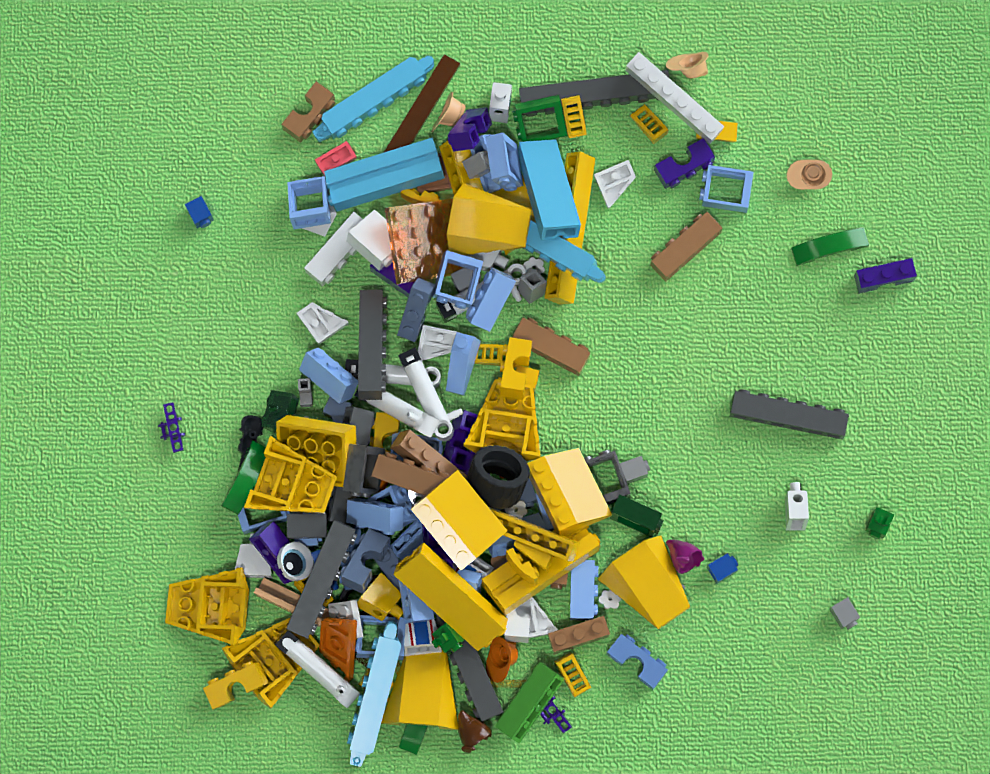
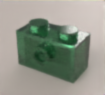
M271 390L270 396L267 398V407L262 417L261 427L276 433V422L286 415L295 416L299 398L292 393Z

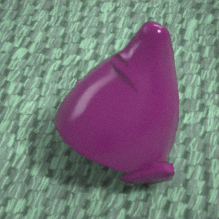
M673 539L666 541V545L670 550L673 567L679 574L687 573L695 566L699 567L705 559L702 551L689 542Z

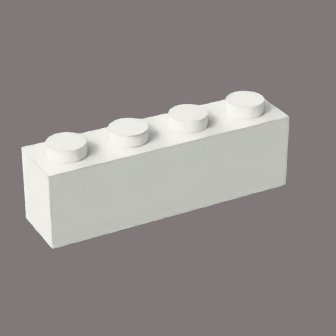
M355 212L349 216L304 268L305 273L322 287L334 279V273L338 269L344 268L347 264L346 260L350 255L354 256L358 252L346 242L348 232L363 220Z

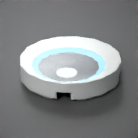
M291 542L279 550L277 564L285 578L291 581H299L310 575L313 569V557L311 551L304 544Z

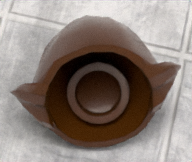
M463 710L459 712L458 733L463 744L461 749L465 753H471V751L476 750L474 747L483 739L488 740L492 733L489 726L470 716Z

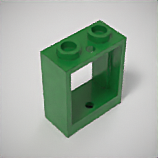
M559 95L515 104L516 110L512 111L514 122L519 123V128H516L518 140L522 139V142L541 141L567 136ZM554 107L558 129L526 135L522 113Z

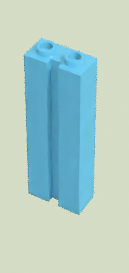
M433 138L324 171L326 186L330 190V195L327 196L330 206L334 205L337 212L399 193L405 189H412L445 178Z
M556 139L519 142L520 167L540 239H556V236H563V238L578 237L581 223Z

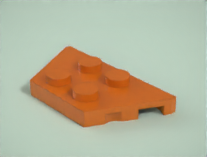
M325 618L321 621L319 651L335 669L339 667L346 675L344 679L349 682L353 679L357 621Z

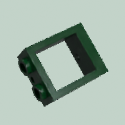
M620 494L611 512L612 516H610L611 520L651 538L654 533H659L664 521L661 519L662 513Z

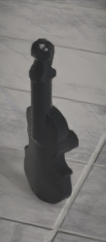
M247 415L241 420V428L239 430L242 432V438L239 439L240 443L238 445L241 459L238 472L251 441L257 442V437L263 435L264 422L257 416Z

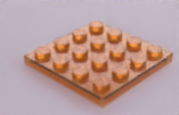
M453 198L385 208L396 284L415 282L417 278L423 280L437 278L443 253L446 250L449 251L447 230ZM447 263L444 277L451 276L452 273L464 267Z

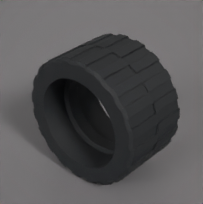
M490 445L479 449L475 453L466 480L488 507L505 509L513 507L521 499L530 476V469L526 460L514 450L504 446ZM488 473L499 475L507 481L498 480Z

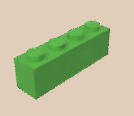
M540 662L533 668L528 680L522 684L516 697L510 701L509 707L504 714L498 718L495 727L520 744L565 679Z

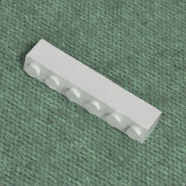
M640 52L626 65L625 71L699 136L704 138L707 143L711 144L722 132L724 126Z

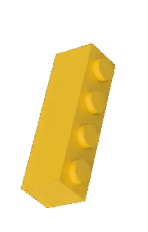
M448 140L439 146L453 194H456L463 183L483 190L480 178L469 179L462 163L472 156L471 151L453 152Z

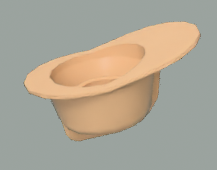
M707 52L678 55L666 62V68L673 71L680 70L683 75L690 79L705 76L708 74L706 60L709 54Z
M453 92L449 94L431 132L439 124L454 126L464 114L466 107L453 97Z
M799 160L791 164L787 171V181L789 184L801 190L822 189L832 179V169L829 164L822 160Z

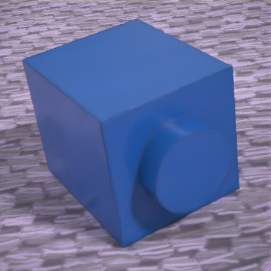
M202 196L185 204L196 228H205L214 220Z
M727 553L710 563L707 569L716 584L735 574L738 571L737 566L739 565L733 556L730 557Z

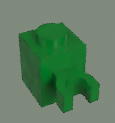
M876 507L865 531L869 532V536L875 539L884 538L894 514Z
M447 623L432 633L435 638L432 644L435 648L441 647L444 653L449 651L455 653L463 647L462 643L466 641Z

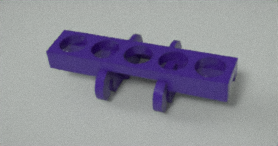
M173 402L163 404L167 423L161 422L158 425L162 430L160 439L167 440L170 437L173 453L182 452L184 448L181 436L184 437L185 433H180L178 421H182V418L177 417ZM167 406H172L173 411L168 413ZM169 415H174V418L169 419ZM172 424L177 425L175 431L170 430ZM166 426H168L169 434H166ZM177 442L180 443L179 449H175L174 444Z
M553 696L548 702L549 705L544 708L550 718H547L543 711L540 715L544 719L543 724H550L552 719L564 734L572 726L563 716V713L566 712L565 709L560 712L553 703L555 696ZM549 707H555L556 712L554 714L549 713ZM561 716L562 720L558 722L556 719ZM565 722L568 728L564 730L560 724Z

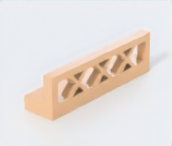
M263 578L259 588H256L254 591L257 597L292 614L301 596L266 578ZM325 608L322 617H317L315 624L321 628V621L323 619L330 618L329 609Z

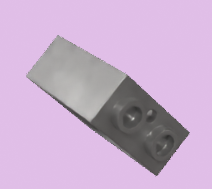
M349 444L343 490L350 491L351 496L371 498V494L379 493L381 480L371 475L378 454H385L386 449Z
M605 450L600 452L599 456L592 458V456L584 458L589 468L610 460L613 463L622 489L603 495L607 505L616 502L619 494L627 498L630 497L631 493L615 451Z

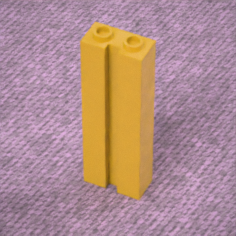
M589 526L564 536L580 543L574 561H566L551 555L553 561L548 572L542 570L520 553L523 563L529 561L531 566H535L538 570L539 577L535 586L520 577L509 562H506L482 579V587L504 616L599 552L600 539L595 533H589L587 530Z
M424 542L410 556L407 555L396 565L393 575L477 651L483 647H488L497 636L501 637L506 632L508 619Z

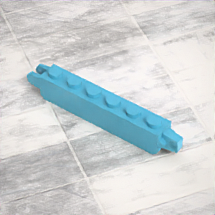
M425 56V58L423 57L419 61L416 58L409 57L323 113L322 123L312 131L314 137L318 142L330 137L333 139L336 137L341 138L350 128H356L361 125L362 120L368 116L371 118L382 107L390 106L394 99L399 96L404 97L414 86H421L425 82L426 74L434 69V59L432 56Z
M530 220L525 250L532 254L534 251L537 252L542 260L548 263L549 261L556 263L555 267L563 272L566 270L572 273L571 276L579 281L583 279L588 282L591 279L599 284L604 283L606 276L597 267V261L593 255L560 236H556V239L541 240L537 224Z
M388 621L384 633H379L378 638L374 637L372 649H375L373 657L369 656L367 668H370L368 676L364 675L362 687H365L363 695L359 694L357 706H360L358 714L354 713L352 725H355L353 733L349 732L347 740L351 750V765L361 767L366 754L369 755L374 752L401 649V641L396 637L397 623L395 621Z

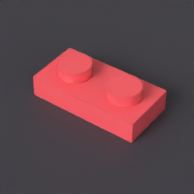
M346 141L315 159V162L325 176L324 171L346 165L357 159V156Z

